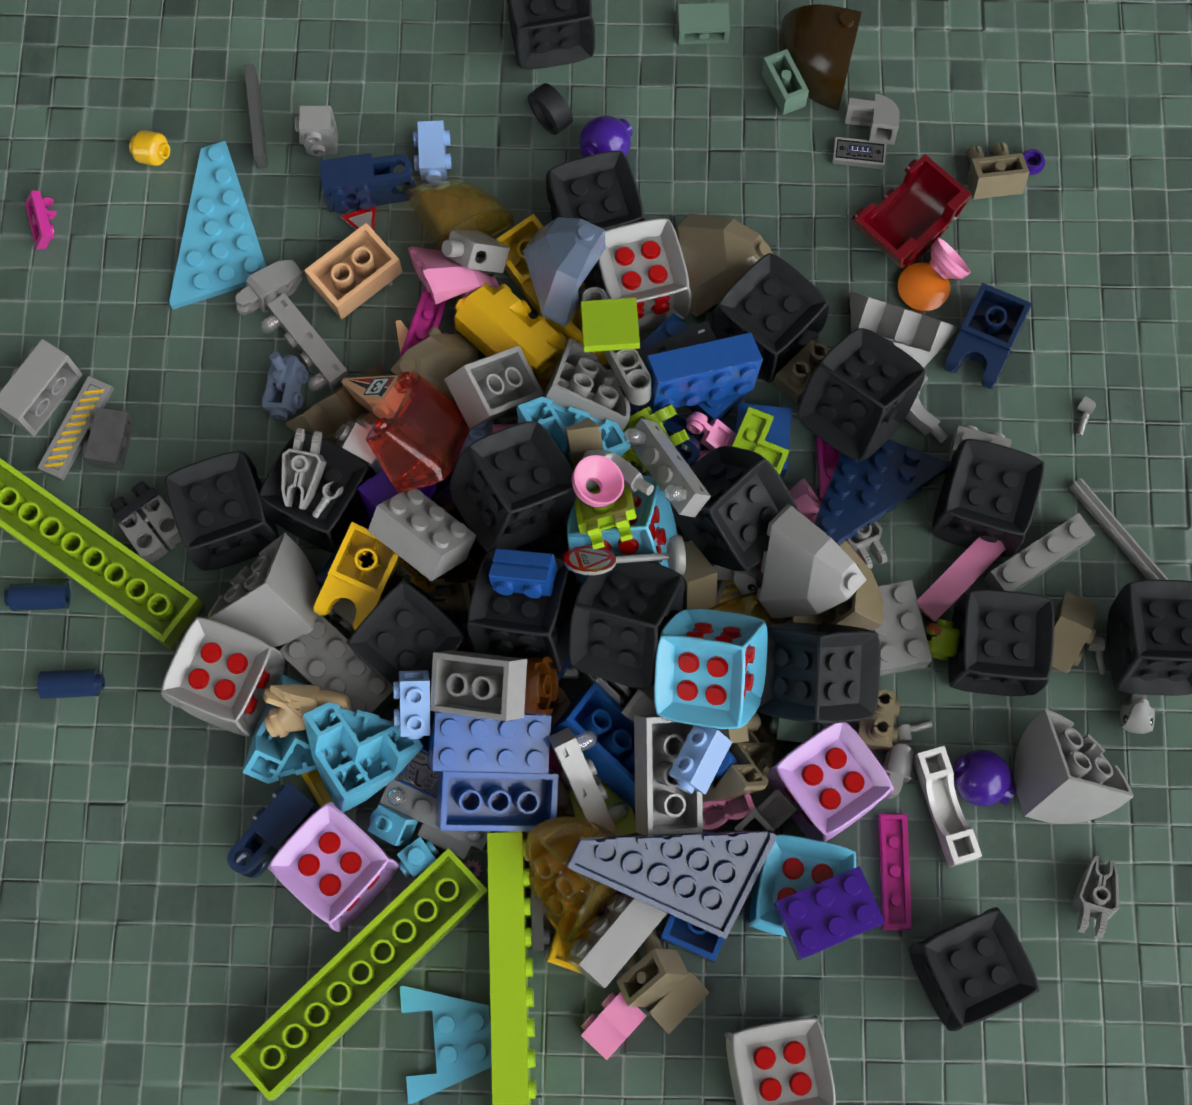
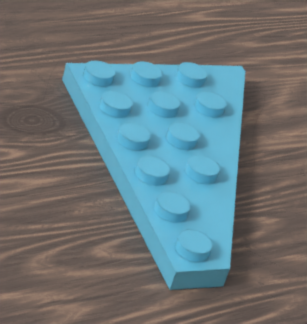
M226 141L203 147L200 150L169 299L173 310L246 287V280L251 274L267 267Z

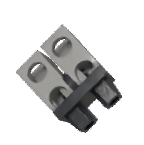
M141 481L132 488V492L137 499L128 504L123 497H118L110 505L114 512L113 518L139 556L152 564L168 553V550L151 529L152 527L156 529L171 550L182 543L169 506L153 487L150 488Z

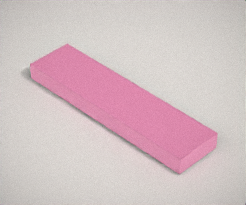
M980 535L917 600L920 612L932 623H935L1006 550L1003 543L999 540L995 543L984 541Z

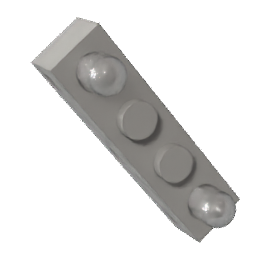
M283 293L267 304L271 314L262 320L261 329L265 333H273L282 327L286 332L284 337L292 348L297 346L302 352L299 356L306 366H313L316 369L317 373L308 379V388L311 391L317 392L327 385L333 391L343 385L341 381L344 378H350L347 369L288 296Z
M641 418L634 428H629L624 432L625 442L631 445L641 462L664 492L665 498L671 502L678 514L696 517L711 497L659 424L655 421Z
M568 727L549 736V741L593 836L607 837L618 834L614 823L628 815V806L623 802L606 806L604 799L608 798V795L602 783L596 784L593 777L598 774L590 758L585 760L582 753L596 744V734L588 730L574 736Z
M396 780L387 784L380 803L439 830L435 825L437 799ZM441 831L482 851L487 846V833H493V831Z

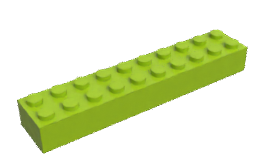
M0 458V528L169 649H172L205 606L201 600Z
M522 832L487 833L492 1105H531V1099L536 1098L537 1092L536 1080H531L530 1068H536L535 1049H530V1037H535V1020L529 1018V1007H534V989L528 988V977H533L532 957L528 958L527 947H532L531 927L527 928V918H532L531 900L526 898V889H531L530 869L525 868V860H530L529 839L524 838Z
M448 848L233 1052L230 1057L268 1101L276 1100L488 896V889Z

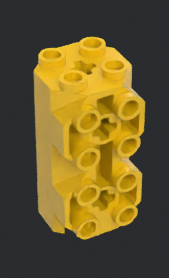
M483 283L484 286H481L469 296L461 298L455 306L457 310L455 329L486 357L520 346L542 391H544L568 342L566 337L561 332L555 331L543 316L531 319L528 315L531 313L528 303L514 295L506 284H502L499 287H490L487 283Z

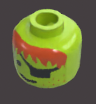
M937 619V624L930 623L926 626L925 633L931 657L949 661V657L957 655L961 631L953 628L954 622Z

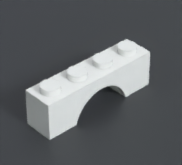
M945 746L917 753L914 756L913 764L948 868L982 857L973 828L966 821L960 808L954 787V772Z

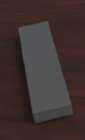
M249 64L244 65L253 154L258 169L267 168L268 158L260 84L255 66Z

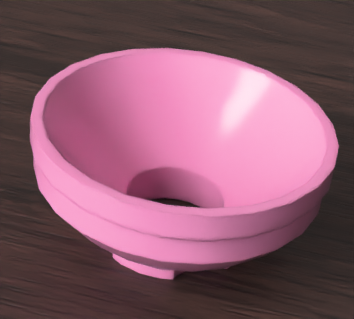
M941 238L935 240L931 245L930 264L945 280L948 278L959 280L968 276L971 273L970 269L959 254Z
M591 455L582 459L575 467L572 474V486L576 495L584 503L593 507H605L615 502L622 494L624 478L620 468L612 460L604 456ZM586 481H595L599 485L600 492L598 494L590 493L586 489Z

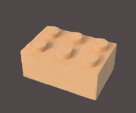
M367 223L304 270L309 284L341 320L403 273L399 258Z

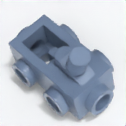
M273 352L269 355L271 366L267 372L268 380L266 390L262 396V408L269 412L274 419L287 420V416H295L297 408L302 407L303 396L300 391L302 384H305L308 380V371L305 368L306 366L299 361L298 357L284 355L281 358L279 352Z

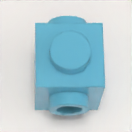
M378 805L371 814L370 826L367 831L394 846H408L418 820L386 805Z
M419 837L397 854L401 860L398 863L399 868L407 878L412 875L416 879L436 860V856L440 853L430 840L424 842Z

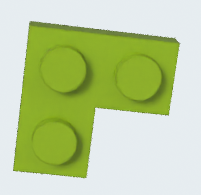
M748 407L732 447L750 450L762 455L780 475L790 450L765 441L774 416Z

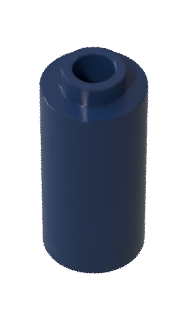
M67 581L10 584L9 589H6L4 592V602L6 606L10 607L11 611L68 609L71 603L70 585Z
M97 668L40 671L37 682L38 693L41 699L99 696L100 691L105 689L104 674H100Z

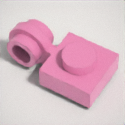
M693 412V414L688 416L686 428L694 434H701L703 432L704 435L700 443L710 451L721 446L732 445L737 434L720 420L714 419L708 424V418L703 413Z

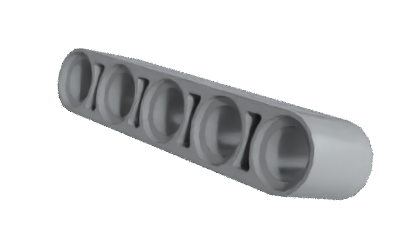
M599 287L588 288L582 295V301L609 299L605 291ZM637 350L602 351L630 403L634 405L648 403L652 396L651 377Z

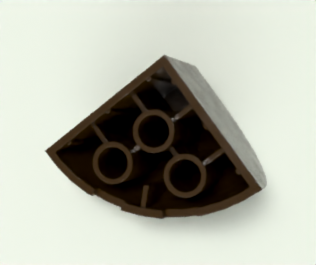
M806 5L787 13L781 22L779 52L785 49L789 51L809 90V98L820 105L839 111L861 18V11L832 5Z

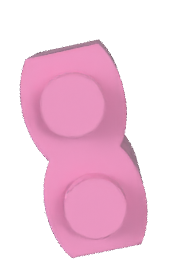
M750 794L724 801L703 802V833H705V830L716 832L723 828L726 823H740L755 809Z
M612 991L602 1002L601 1005L605 1009L599 1016L596 1017L592 1013L581 1026L585 1030L581 1036L606 1060L646 1017L638 1007L627 1006L621 991L618 995Z

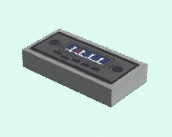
M835 137L832 164L884 169L887 144L869 142V140Z

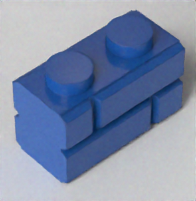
M496 549L489 573V580L493 590L506 596L512 595V593H523L530 598H540L541 595L551 596L553 582L557 573L554 554Z

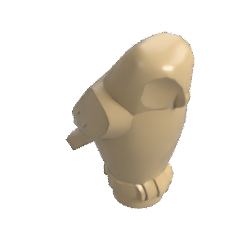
M271 685L270 688H266L263 696L266 703L278 707L269 710V715L264 718L267 731L272 737L280 736L282 738L286 737L290 732L306 730L303 714L328 702L338 704L340 708L352 711L351 700L346 694L338 691L323 690L321 687L314 685Z

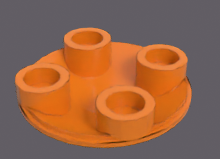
M920 262L908 266L901 273L897 282L898 293L902 301L916 313L939 308L945 303L950 293L949 279L945 280L930 263Z

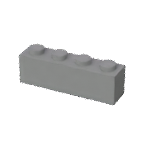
M1078 513L990 571L984 581L991 590L1016 592L1088 544L1096 534L1080 513Z

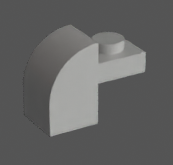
M875 94L874 101L849 98L845 124L870 127L869 142L895 145L900 112L897 105L891 99L880 94Z
M778 788L734 829L736 831L770 830L775 832L798 809Z

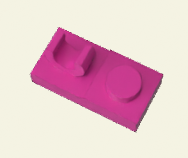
M31 191L25 202V208L35 248L46 249L50 240L54 238V227L49 223V220L54 219L57 212L56 210H47L45 207H51L54 200L49 197L42 199L40 191Z

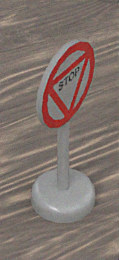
M674 535L668 539L667 553L615 556L613 552L606 548L593 550L592 546H580L569 550L564 555V565L567 569L583 575L604 574L612 570L617 563L667 560L668 567L681 575H684L686 569L685 546L681 535Z

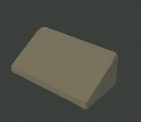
M588 417L565 428L570 464L574 471L586 450L603 449L600 426Z
M691 971L688 972L689 976L667 993L648 1012L667 1034H670L710 993Z

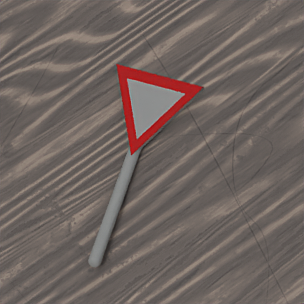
M376 205L372 209H361L342 215L340 218L355 230L367 223L374 231Z

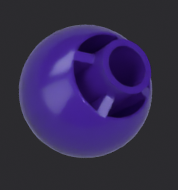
M612 116L593 118L584 126L580 134L579 144L582 157L606 151H622L627 156L631 146L630 137L633 134L631 125L625 119H617Z
M974 750L964 756L961 755L955 761L953 770H955L954 785L959 795L968 803L981 807L991 806L997 802L1005 805L1014 796L1016 786L1011 783L1010 768L1006 761L997 753L989 750Z

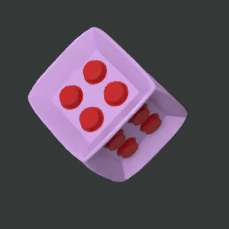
M847 722L832 723L792 750L776 766L771 767L767 775L773 791L779 788L798 809L791 817L808 839L822 842L828 841L867 814L881 800L887 799L894 792V787L881 764Z
M328 802L313 813L286 841L268 865V869L312 913L328 923L332 930L341 932L386 887L397 869H399V864L391 859L378 844L340 811L334 803Z

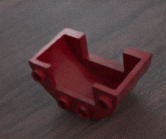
M926 154L918 161L914 159L905 168L906 175L903 183L895 190L891 188L884 195L883 201L878 206L872 202L866 209L861 207L852 217L854 227L900 268H903L905 265L908 267L928 251L935 240L940 238L949 228L948 225L952 222L954 216H959L972 196L967 189Z

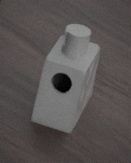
M452 230L449 239L445 240L442 244L443 255L465 268L503 273L510 247L479 230ZM484 251L485 254H479L478 252Z

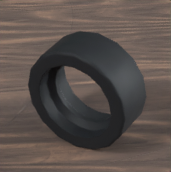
M543 83L527 96L533 114L551 134L557 135L573 123V116L566 101L550 84Z

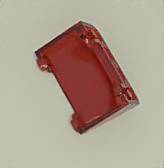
M406 371L397 377L394 387L398 393H405V396L394 417L390 419L381 418L375 421L366 437L367 443L398 493L435 484L445 479L450 474L470 431L456 402L419 373H412L411 371Z

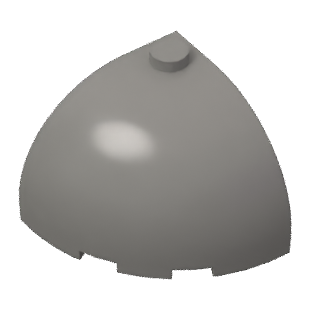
M569 338L542 397L551 399L553 404L567 409L571 406L588 412L590 417L604 422L606 419L618 423L623 431L629 421L630 404L627 397H624L614 372L611 368L607 371L597 361L598 355L593 352H584L582 344Z
M286 533L260 551V557L254 561L250 569L245 565L230 582L233 586L226 592L225 596H219L210 610L207 619L245 632L271 647L286 644L300 635L305 636L314 629L317 614L314 613L313 607L320 593L319 585L307 557Z
M1044 709L1031 721L1023 733L1015 756L1014 783L1024 817L1053 824L1081 823L1115 811L1132 799L1134 795L1120 768L1117 765L1112 767L1103 756L1106 750L1089 734L1084 737L1072 728L1074 723L1064 716Z

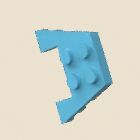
M400 986L402 1013L432 1010L437 1073L406 1077L408 1104L418 1102L492 1067L489 1005Z

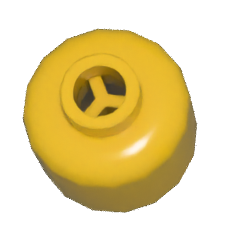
M140 130L130 140V152L138 163L160 166L170 155L168 141L161 133Z

